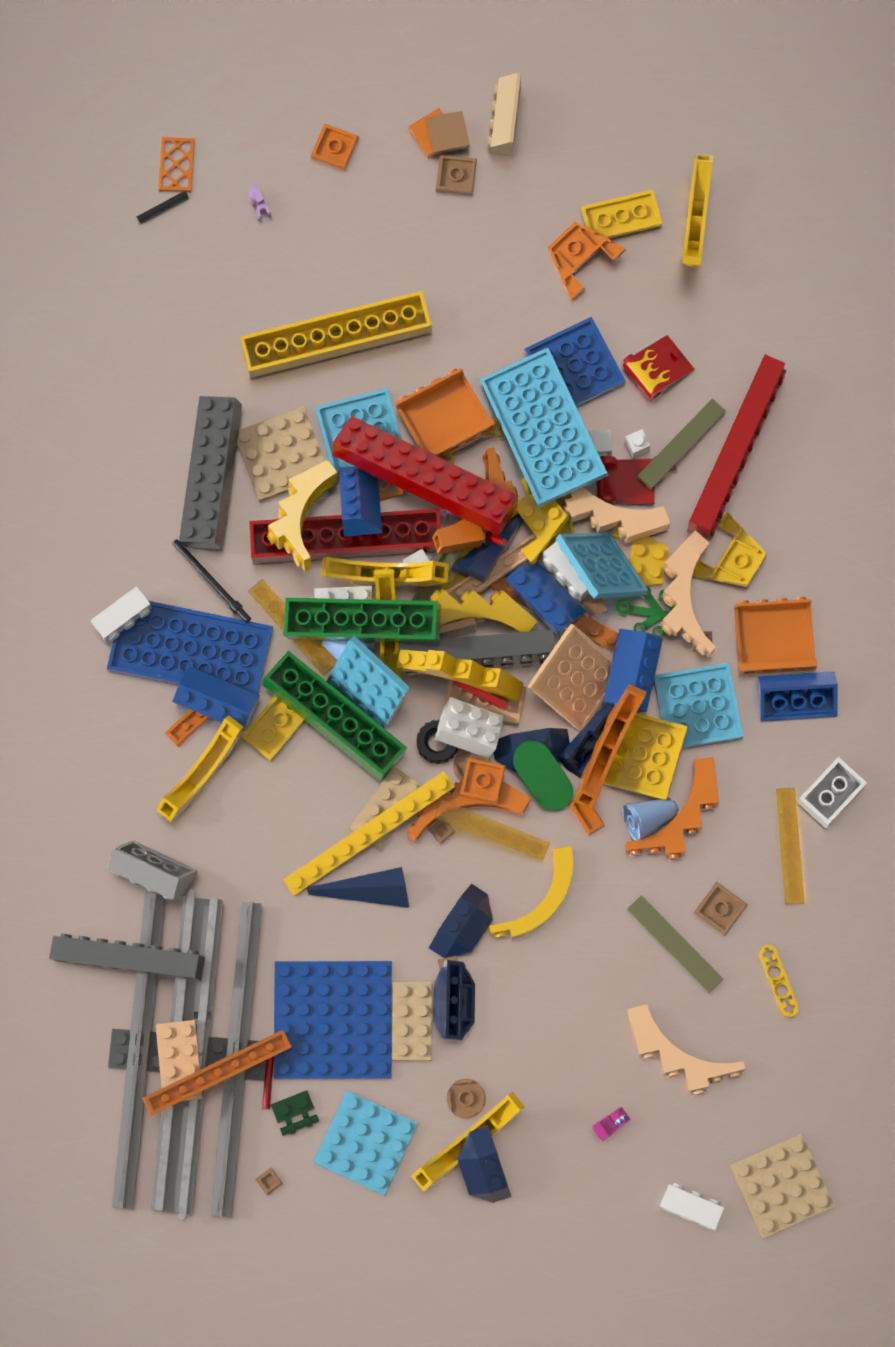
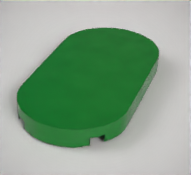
M534 740L521 743L515 750L513 764L537 802L547 810H560L566 807L573 797V786L549 748L544 743Z

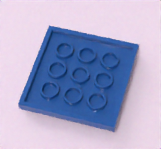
M592 316L524 349L528 357L549 348L576 407L626 383Z

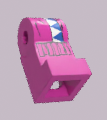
M620 1107L609 1116L594 1124L592 1129L601 1142H603L631 1119L625 1110Z

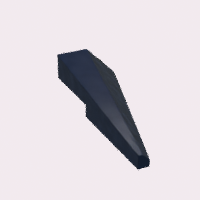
M518 513L508 521L499 537L507 540L505 546L484 540L481 547L470 551L451 570L464 577L471 576L485 583L524 519Z
M607 703L558 756L564 767L580 779L592 757L595 744L604 730L608 715L614 707Z
M402 867L307 887L308 895L409 908Z

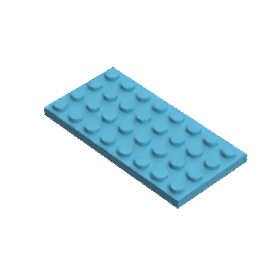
M549 348L543 349L480 379L538 507L608 476Z

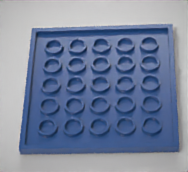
M275 961L274 1034L284 1030L291 1048L274 1056V1079H392V961Z

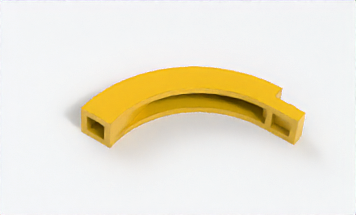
M228 715L207 749L184 778L162 798L156 811L170 822L173 821L196 798L221 767L239 740V734L243 726Z
M572 846L552 850L554 877L550 889L542 902L530 913L519 919L490 925L491 936L495 935V938L507 936L506 933L510 932L511 940L520 938L537 930L553 917L566 898L573 872Z

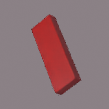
M453 681L455 686L503 711L506 710L508 703L482 689Z

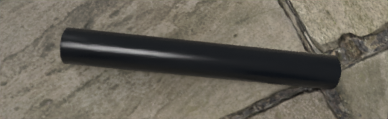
M183 191L136 216L138 222L141 223L188 198V194L186 191Z

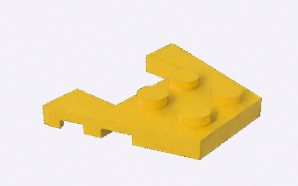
M533 494L518 499L517 509L512 517L519 513L537 537L536 540L522 549V552L533 565L537 561L536 558L541 552L545 551L546 545L553 537L555 538L569 517L556 500L538 507Z
M727 512L718 528L734 537L715 568L699 560L692 577L748 587L766 559L767 553Z
M616 527L613 537L624 540V538L620 537L618 527ZM650 536L632 541L629 562L644 585L653 587L660 586L663 583L665 573L663 567L668 557L669 547Z

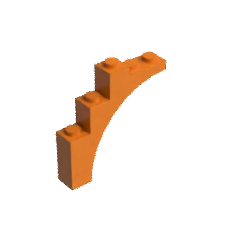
M488 448L483 455L485 480L518 495L512 480L505 481V473L501 471L500 457L496 454L495 448ZM463 519L451 526L437 529L432 538L437 554H444L481 547L486 534L482 527Z
M629 684L618 703L614 705L608 715L604 730L595 744L592 757L583 771L574 802L589 809H592L599 798L615 754L632 719L646 696V691Z
M714 757L694 759L692 789L687 802L679 814L667 826L655 834L640 840L626 842V853L635 856L641 855L644 851L656 854L664 850L665 857H670L672 860L680 859L682 855H685L683 832H686L687 835L698 834V831L702 829L700 808H703V810H713L719 804Z
M461 779L459 783L455 782L454 786L456 788L450 791L452 795L449 793L445 794L418 813V821L416 824L412 823L407 831L409 834L408 840L416 843L423 832L434 822L461 809L490 807L508 811L522 817L531 802V797L503 781L498 804L459 796L463 781Z

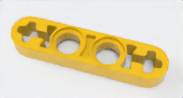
M765 945L759 952L761 963L781 1014L786 1018H792L799 1009L776 948L772 945ZM765 949L773 952L771 955L772 962L777 960V963H772L767 967L766 963L770 961L767 956H763ZM772 967L780 969L781 974L779 977L775 978L770 975ZM778 986H786L788 993L785 996H780L777 993ZM789 996L791 997V999L788 1000V1003L790 1006H794L795 1008L792 1010V1014H790L788 1011H784L787 1005L785 1001L781 1003L780 1000H784Z

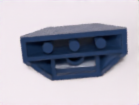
M544 728L509 734L498 738L496 750L493 753L495 761L518 774L513 764L515 750L521 743L534 740L544 743L559 763L558 756L570 744L568 729Z
M470 884L440 926L429 949L442 958L471 953L493 921L488 894L475 885Z
M445 960L434 981L433 1022L443 1039L462 1040L474 1024L475 983L465 968L464 962Z
M489 1126L470 1131L457 1158L469 1195L492 1203L512 1197Z

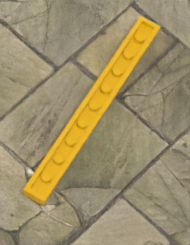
M443 771L283 879L292 894L296 896L456 787L445 771Z

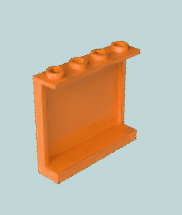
M462 368L451 370L447 376L434 379L430 385L419 387L413 394L402 396L396 402V409L418 447L441 459L495 430L493 419L487 415L464 376Z
M797 597L795 600L787 601V598H779L772 602H768L767 599L757 600V603H749V601L744 600L734 605L739 675L816 670L817 659H815L811 599Z

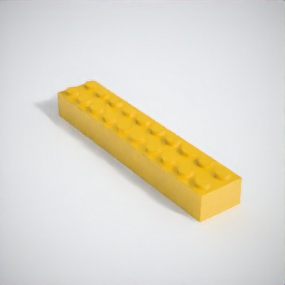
M419 291L240 336L250 378L432 333V325L423 292Z

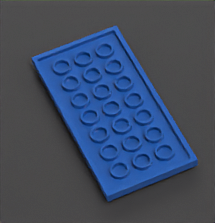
M148 601L152 607L150 613L144 618H138L130 629L122 630L119 633L120 635L113 640L107 670L179 685L190 666L258 694L273 626L250 621L245 623L241 619Z

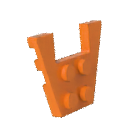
M576 221L548 246L572 300L585 290L573 274L600 248L613 261L617 260L626 251L623 246L601 236Z

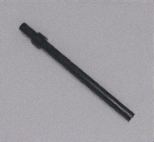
M175 539L172 545L230 606L229 609L234 614H238L245 623H248L251 617L242 609L243 606L239 601H235L178 539Z

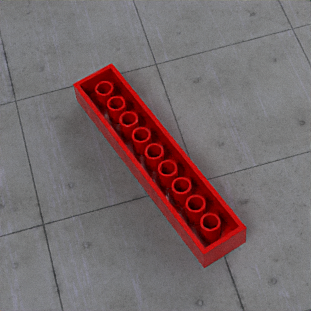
M764 354L689 520L687 532L693 533L697 531L706 540L709 539L710 535L714 536L719 523L717 519H722L727 505L725 501L729 503L734 490L733 485H737L742 470L740 468L744 469L748 461L749 453L747 452H752L757 438L755 435L759 436L764 423L763 418L767 419L770 407L778 394V385L781 386L787 372L784 369L785 362Z
M354 416L349 418L332 443V456L498 536L517 509V494Z
M440 508L381 512L382 533L344 537L342 515L306 517L303 523L301 538L311 560L323 559L324 557L344 558L415 553L420 549H423L424 552H434L436 548L432 537L437 529H441ZM279 519L249 521L251 559L253 564L294 561L293 555L291 553L288 554L284 547L278 549L275 543L271 544L268 539V525Z

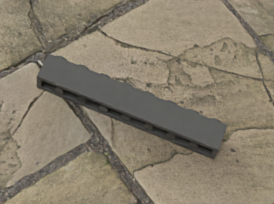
M63 933L60 936H53L49 959L55 962L198 981L202 979L205 957L199 955V952L194 950H188L187 953H183L181 949L169 948V951L162 950L163 947L151 945V948H144V944L133 943L132 946L126 945V942L117 940L113 944L108 943V940L102 938L90 941V938L86 936H79L78 939L72 938V935Z

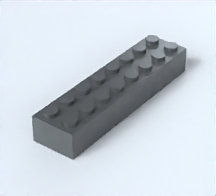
M199 396L179 542L186 548L222 549L242 404L235 397Z
M553 629L440 639L439 643H399L400 650L428 652V650L445 651L456 659L473 660L488 668H494L497 665L507 668L519 663L521 666L532 665V662L543 664L555 647ZM402 671V674L406 673V676L417 675V672Z

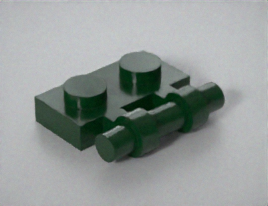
M308 1090L271 1104L277 1123L286 1121L287 1126L280 1128L282 1136L289 1133L292 1135L296 1133V1130L306 1126L307 1128L312 1127V1124L319 1122L317 1114L310 1117L308 1115V1111L315 1109ZM302 1114L303 1120L292 1123L291 1118Z

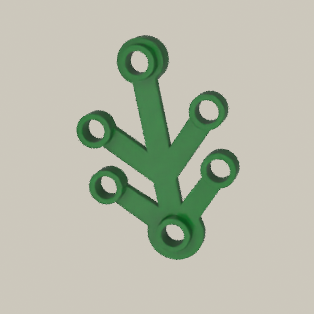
M648 586L646 588L649 594L641 597L648 602L651 608L630 605L626 600H620L616 604V613L619 616L624 617L629 613L651 616L642 623H636L633 628L634 631H637V626H641L643 628L641 632H644L670 613L669 611H663L652 596L651 588ZM665 589L659 592V599L664 602V598L661 597V594ZM622 604H625L627 606V609L622 610L620 606ZM667 605L670 611L674 608V606L670 607ZM655 626L652 634L662 637L665 633L662 629L663 626ZM660 629L662 633L657 635L654 631Z

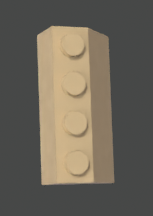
M521 73L500 77L498 84L494 86V95H497L496 102L493 101L492 113H495L494 119L490 120V130H493L492 136L488 137V147H491V154L513 156L521 91Z

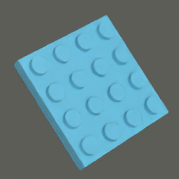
M388 388L315 407L330 464L337 471L338 478L339 468L355 467L332 456V443L351 416L402 439Z
M610 532L559 534L556 538L560 549L565 553L569 563L574 567L580 580L583 581L589 594L594 599L644 596L648 592L643 581Z
M355 636L349 639L326 680L384 729L387 728L410 690V687Z
M729 663L655 675L654 683L661 719L688 727L682 748L744 737Z
M346 1090L313 1163L385 1196L418 1123Z

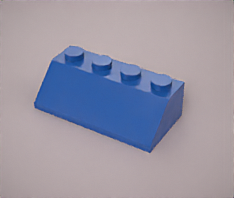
M357 467L339 468L344 537L382 533L378 478Z
M530 561L525 562L506 578V585L551 630L553 629L558 638L565 633L570 624H575L587 612L537 561L533 565Z
M619 629L603 699L604 703L612 706L617 704L627 686L631 684L647 692L636 713L647 712L663 638L647 632Z
M189 666L179 683L172 702L219 722H223L229 715L243 726L242 731H246L260 695Z
M835 671L758 676L761 721L832 717L838 715V683Z

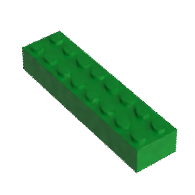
M285 598L283 636L294 640L349 641V639L355 636L360 641L439 643L441 604L438 601Z
M289 650L264 677L262 686L380 782L405 754L407 747Z

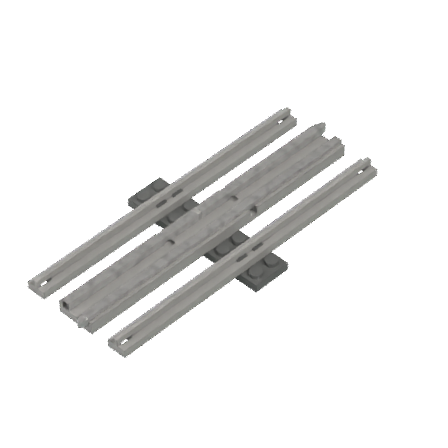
M190 889L187 897L183 896L178 949H181L183 953H187L188 950L198 951L199 955L205 957L201 981L175 978L171 1022L196 1021L201 1070L258 1042L248 1039L262 904L251 901L242 902L228 1038L209 1037L223 900L217 898H195L194 890ZM155 893L145 894L140 944H144V948H151V945L160 946L165 903L163 895ZM137 973L131 1030L112 1028L108 1068L126 1070L112 1207L133 1209L144 1104L142 1098L145 1094L147 1072L160 1073L156 1032H151L157 975ZM266 1060L224 1080L211 1216L231 1218L244 1080L264 1082ZM203 1099L179 1102L161 1111L151 1210L179 1213L181 1221L185 1220L186 1214H192Z

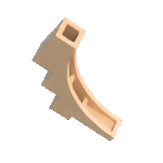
M584 487L565 495L566 499L562 507L569 517L570 523L590 517L591 525L593 528H596L598 533L618 527L619 535L621 538H624L625 543L666 531L671 524L664 506L647 510L620 508L602 501Z
M694 531L664 563V572L670 578L674 577L675 580L664 590L662 597L667 605L670 607L674 606V608L662 620L661 625L665 633L673 635L675 638L681 632L682 637L687 642H692L697 646L696 649L700 654H706L710 657L714 653L716 646L705 636L692 609L690 597L693 571L699 559L708 549L709 542L697 531Z
M647 1004L629 1008L627 1011L639 1057L644 1056V1059L656 1056L655 1053L658 1052L664 1075L669 1074V1077L681 1074V1070L684 1071L689 1093L694 1092L695 1095L705 1093V1089L709 1088L708 1080L711 1079V1082L723 1080L722 1076L730 1075L731 1078L742 1075V1071L746 1069L744 1061L712 1063L684 1053L660 1032L652 1019Z

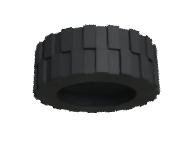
M439 719L425 723L420 728L416 740L419 754L426 761L428 760L433 764L448 762L458 751V747L449 744L441 751H435L430 748L428 740L432 734L437 732Z

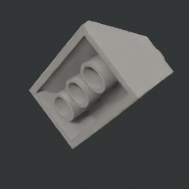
M133 840L113 848L108 870L114 872L116 876L125 877L133 884L146 887L150 892H157L167 900L181 897L198 872L196 869Z

